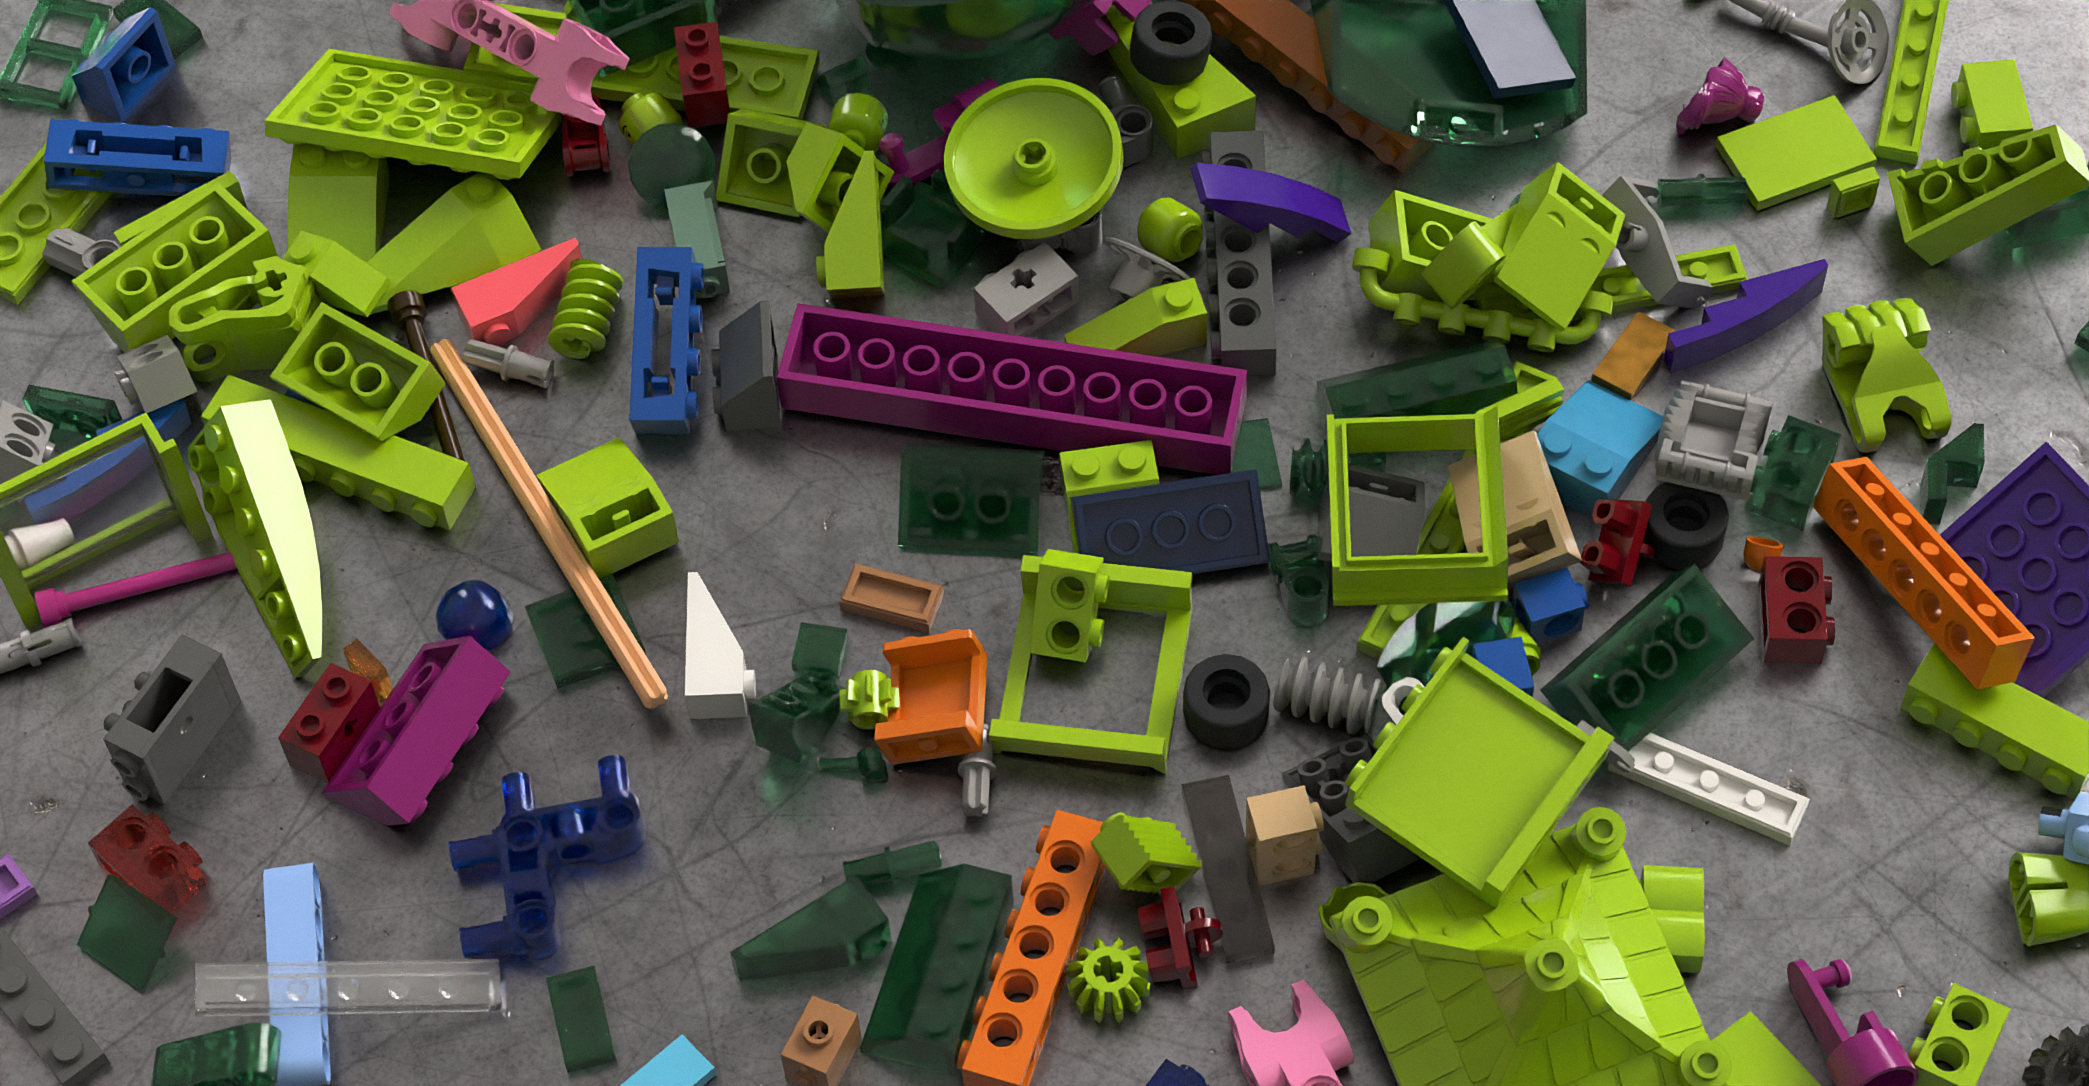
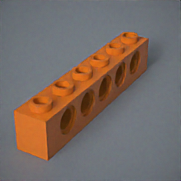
M1868 457L1829 463L1813 505L1816 512L1977 690L2015 682L2035 637Z
M1056 810L1051 826L1043 825L1036 845V853L1040 854L1035 868H1027L1021 884L1020 895L1025 896L1020 911L1012 909L1005 929V938H1008L1009 941L1004 954L1000 952L995 954L989 972V981L993 982L988 997L980 996L974 1011L973 1025H977L972 1041L966 1039L963 1041L959 1051L956 1067L962 1070L964 1086H1029L1068 977V964L1073 962L1106 871V866L1091 846V841L1101 832L1100 827L1103 822ZM1062 865H1071L1076 868L1070 873H1060L1055 870ZM1047 907H1055L1061 910L1053 916L1039 913ZM1035 949L1046 953L1038 959H1029L1024 956L1026 952ZM1014 993H1025L1030 996L1028 1000L1021 1003H1015L1007 999ZM1001 1036H1007L1015 1040L1006 1047H998L991 1043L994 1039Z

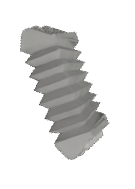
M1682 380L1680 389L1675 390L1674 397L1670 399L1669 405L1665 407L1654 455L1656 460L1655 468L1657 469L1655 479L1748 501L1758 461L1757 451L1764 442L1773 401L1753 397L1750 393L1745 395L1710 387L1709 384L1701 385Z

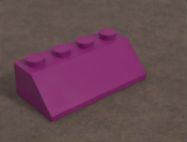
M471 636L424 644L324 788L322 794L328 799L385 826L408 824L415 821L425 810L428 803L426 797L434 785L440 783L450 773L453 767L451 760L459 748L467 744L478 730L477 721L485 709L493 706L501 697L504 690L502 684L511 671Z

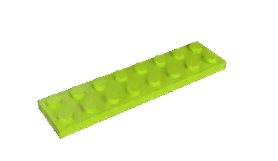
M494 3L554 36L557 35L563 19L567 18L608 37L630 59L625 70L607 65L597 72L591 85V93L597 98L625 102L636 93H641L643 96L652 92L660 93L675 110L685 111L674 29ZM720 36L730 113L744 108L802 120L820 63L819 50ZM472 42L463 67L465 72L537 82L538 77Z

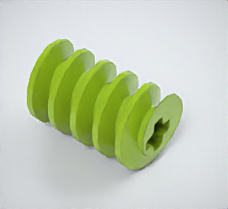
M576 259L570 262V270L566 275V285L562 289L561 300L557 305V314L554 316L552 330L548 335V343L552 349L570 359L587 358L590 352L601 351L605 348V335L610 332L611 327L609 321L614 318L615 314L613 306L618 303V291L623 287L624 280L620 274L590 259Z

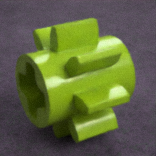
M863 670L855 673L851 680L848 679L846 681V689L839 690L840 712H848V720L861 729H875V724L888 722V711L900 709L899 688L891 687V679L877 670Z

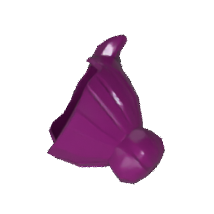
M1723 57L1718 67H1711L1709 69L1704 84L1692 97L1689 104H1683V110L1676 120L1677 132L1681 135L1686 129H1699L1701 124L1722 123L1736 116L1747 122L1754 121L1759 117L1763 109L1764 93L1758 87L1748 86L1741 71L1727 58Z

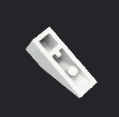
M688 572L685 699L690 719L747 717V699L756 698L755 670L746 669L743 651L698 572Z

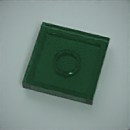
M611 574L600 578L601 584L646 655L644 645L614 575ZM573 589L525 606L526 614L557 689L620 666Z

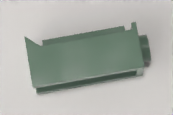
M714 181L664 189L675 247H692L697 263H703L704 288L703 290H696V298H709L716 294L730 292L726 265L714 214L718 207Z

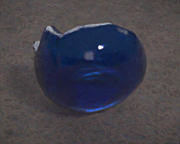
M481 580L464 581L447 590L441 597L435 615L438 631L445 640L471 636L487 650L496 648L509 635L514 620L511 606L502 593Z

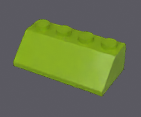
M216 181L71 282L111 340L126 353L166 335L171 340L176 337L169 327V310L176 302L207 290L226 279L256 275L253 261L274 256L278 257L269 230ZM194 315L186 318L182 323L192 324L199 321L202 317Z

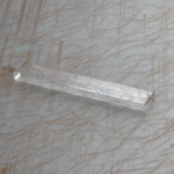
M499 959L195 963L194 967L195 1017L500 1011L502 1006Z

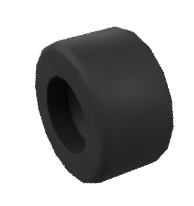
M1159 1L1150 4L1138 13L1133 25L1130 43L1131 62L1138 73L1152 82L1162 85H1182L1191 82L1203 73L1208 61L1212 40L1211 25L1204 14L1192 5L1179 1ZM1162 41H1170L1177 44H1168Z
M1664 482L1657 486L1648 496L1646 503L1652 505L1643 543L1655 548L1653 558L1655 561L1665 567L1684 571L1699 569L1716 558L1722 550L1729 519L1726 502L1720 494ZM1675 517L1690 518L1697 522L1701 528L1696 531H1682L1671 526L1667 520Z
M1216 655L1208 657L1195 665L1186 677L1183 691V714L1187 728L1201 742L1211 747L1222 749L1242 747L1258 738L1267 725L1270 689L1266 675L1252 661L1237 655ZM1226 692L1242 697L1245 704L1237 709L1226 711L1211 706L1208 703V699L1216 694Z

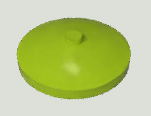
M1052 78L1017 80L996 87L980 96L963 111L953 125L944 151L946 179L953 199L960 210L983 229L997 235L1016 239L1051 237L1065 233L1085 223L1102 209L1114 193L1121 177L1124 162L1120 131L1108 107L1097 96L1083 87Z

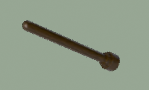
M411 290L395 294L387 302L393 324L405 331L411 352L431 362L434 366L422 328L427 313L422 295L417 291ZM441 390L429 410L442 452L465 461L443 391Z

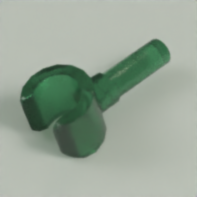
M866 747L860 750L857 756L819 759L818 761L819 771L860 770L861 780L865 783H879L888 777L885 760L882 759L881 752L874 747Z

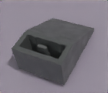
M1367 734L1348 739L1340 746L1315 758L1304 760L1298 766L1282 773L1283 779L1289 788L1305 785L1309 802H1318L1324 824V830L1319 832L1320 838L1336 864L1354 883H1373L1422 859L1345 806L1349 787L1344 783L1348 775L1361 759L1368 763L1377 752V749L1373 747L1374 741Z

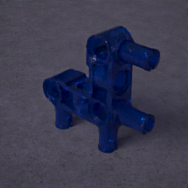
M609 755L599 759L598 770L602 797L537 809L534 808L530 776L523 772L507 774L502 778L506 814L502 817L500 826L492 829V834L449 841V852L454 872L497 864L498 868H501L507 915L503 916L502 921L459 928L464 958L507 950L510 955H524L531 960L550 958L558 951L561 945L562 928L560 907L551 884V877L555 875V870H560L563 864L596 859L597 862L614 860L635 854L642 848L646 832L640 801L634 793H631L626 760L623 756ZM621 822L631 823L621 830L612 829V827ZM523 840H534L528 846L516 847ZM534 926H546L540 933L527 934V931Z

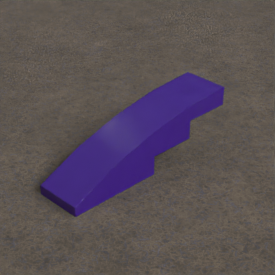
M1195 163L1190 167L1200 203L1256 233L1267 225L1272 224L1296 238L1313 229L1339 243L1352 234L1341 200L1311 185L1277 174L1237 166Z
M1822 259L1741 281L1737 299L1704 307L1701 325L1668 333L1664 361L1670 374L1720 357L1756 340L1790 319L1822 293L1828 270L1826 260Z

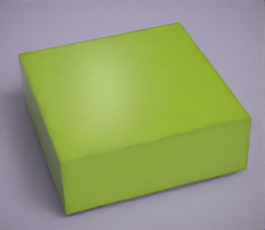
M1874 167L1833 179L1827 202V208L1833 218L1874 205L1880 177Z

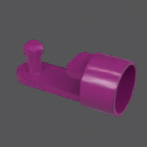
M988 78L951 97L952 102L933 112L936 124L946 134L906 154L903 152L904 142L900 135L894 133L885 135L879 142L881 152L887 156L889 163L886 166L894 171L887 188H906L943 170L945 145L953 125L971 103L988 91L999 87L992 78Z
M1803 959L1792 961L1788 964L1787 975L1792 994L1828 1056L1826 1069L1836 1086L1916 1085L1919 1077L1918 1071L1895 1032L1889 1028H1883L1875 1012L1870 1011L1860 1015L1857 1034L1850 1037L1823 989L1835 985L1841 988L1850 984L1852 972L1850 966L1845 961L1837 959L1831 961L1829 966L1812 971Z

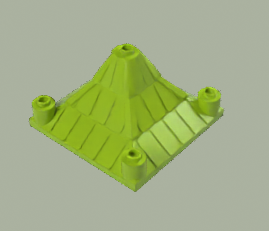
M1604 807L1591 808L1581 815L1576 824L1551 833L1497 908H1494L1446 874H1442L1436 878L1379 899L1371 896L1357 897L1349 902L1344 911L1330 917L1329 921L1399 1086H1732L1729 1080L1732 1068L1730 1056L1724 1047L1714 1041H1710L1697 1009L1686 989L1684 980L1668 949L1666 940L1650 909L1648 900L1623 847L1627 831L1625 823L1618 813Z

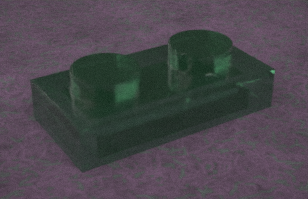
M30 384L22 399L29 413L54 424L52 431L61 429L77 432L93 439L97 437V430L122 420L115 401Z

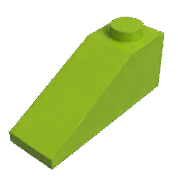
M1190 278L1149 288L1065 334L1064 340L1065 343L1149 356H1161L1206 345L1207 311L1195 278Z

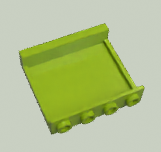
M1462 637L1453 651L1445 647L1437 656L1429 670L1434 676L1424 688L1417 684L1412 689L1401 707L1406 713L1398 724L1395 725L1392 722H1388L1373 744L1377 752L1371 760L1366 763L1361 759L1352 769L1344 783L1349 787L1345 806L1476 896L1497 908L1607 757L1615 737L1600 727H1597L1591 736L1468 655L1466 650L1469 640Z

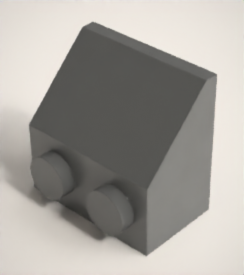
M760 301L719 330L720 349L711 350L713 376L721 377V386L713 387L714 413L723 414L726 431L781 427L779 391L776 379L778 373V354L770 301Z

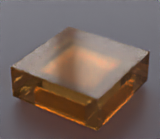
M356 638L344 647V655L350 672L370 680L377 699L382 701L393 690L387 670Z

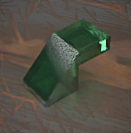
M1972 424L1927 459L1920 483V513L1929 524L1940 525L1947 502V486L1977 488L1985 463L1984 424Z

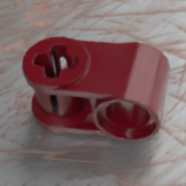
M591 93L592 100L601 108L599 99ZM562 114L564 136L562 138V151L566 176L571 177L577 171L602 169L604 173L611 172L610 153L604 120L600 126Z

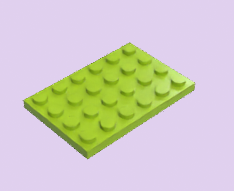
M329 48L264 121L265 136L279 138L288 144L309 143L321 145L330 151L351 150L363 152L372 158L393 157L408 160L409 163L414 165L435 164L450 167L456 172L477 171L492 174L498 179L508 180L521 178L562 123V114L548 111L530 100L536 82L471 73L459 69Z

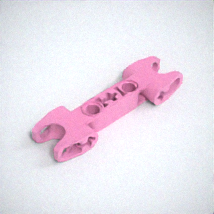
M418 0L410 6L393 2L389 11L390 15L409 34L434 47L452 52L458 36L461 35L538 77L530 97L532 102L548 111L559 112L571 118L582 119L600 126L606 114L592 100V80L597 72L607 65L625 70L630 59L608 37L578 22L564 18L557 35L554 36L488 0Z
M1304 979L1291 984L1292 993L1290 997L1298 1022L1288 1031L1274 1033L1262 1029L1242 1006L1228 1011V1023L1236 1043L1242 1072L1249 1086H1343L1335 1071L1353 1064L1354 1055L1352 1048L1334 1012L1324 1004Z

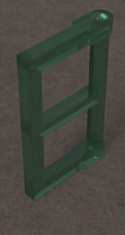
M37 0L38 3L0 76V98L18 102L21 100L67 110L77 89L72 75L77 71L79 65L95 52L114 11L110 5L87 0ZM49 9L94 19L81 48L35 38ZM28 52L73 62L59 92L13 82Z

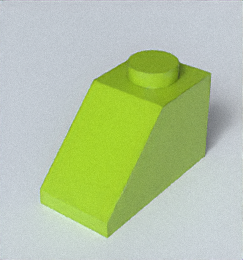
M305 231L299 232L282 257V260L307 268L309 279L315 283L316 294L320 297L321 302L367 318L391 284L387 276L334 240Z

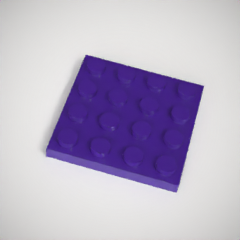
M2046 441L1940 534L1947 544L2035 637L2019 675L2013 683L2042 698L2089 658V485Z

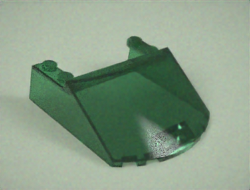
M1310 0L1329 93L1366 119L1412 138L1458 147H1495L1528 142L1548 136L1568 127L1587 114L1586 0H1535L1577 77L1573 87L1494 99L1443 0Z

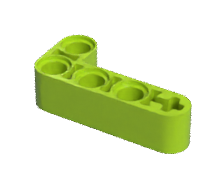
M1517 204L1482 227L1476 221L1470 223L1443 248L1421 273V277L1450 309H1454L1493 282L1492 279L1497 266L1507 256L1502 249Z

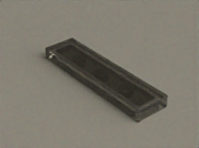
M1229 775L1181 784V793L1198 858L1202 861L1201 869L1214 919L1219 920L1222 924L1223 936L1220 938L1226 964L1274 954L1275 945Z

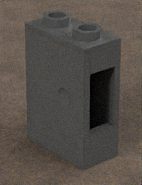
M183 634L151 675L142 672L136 677L134 686L139 692L133 699L124 704L121 716L111 713L105 718L103 723L104 729L108 731L103 740L111 754L112 759L110 761L112 765L119 771L123 779V788L140 800H146L147 797H150L164 805L241 702L222 653Z

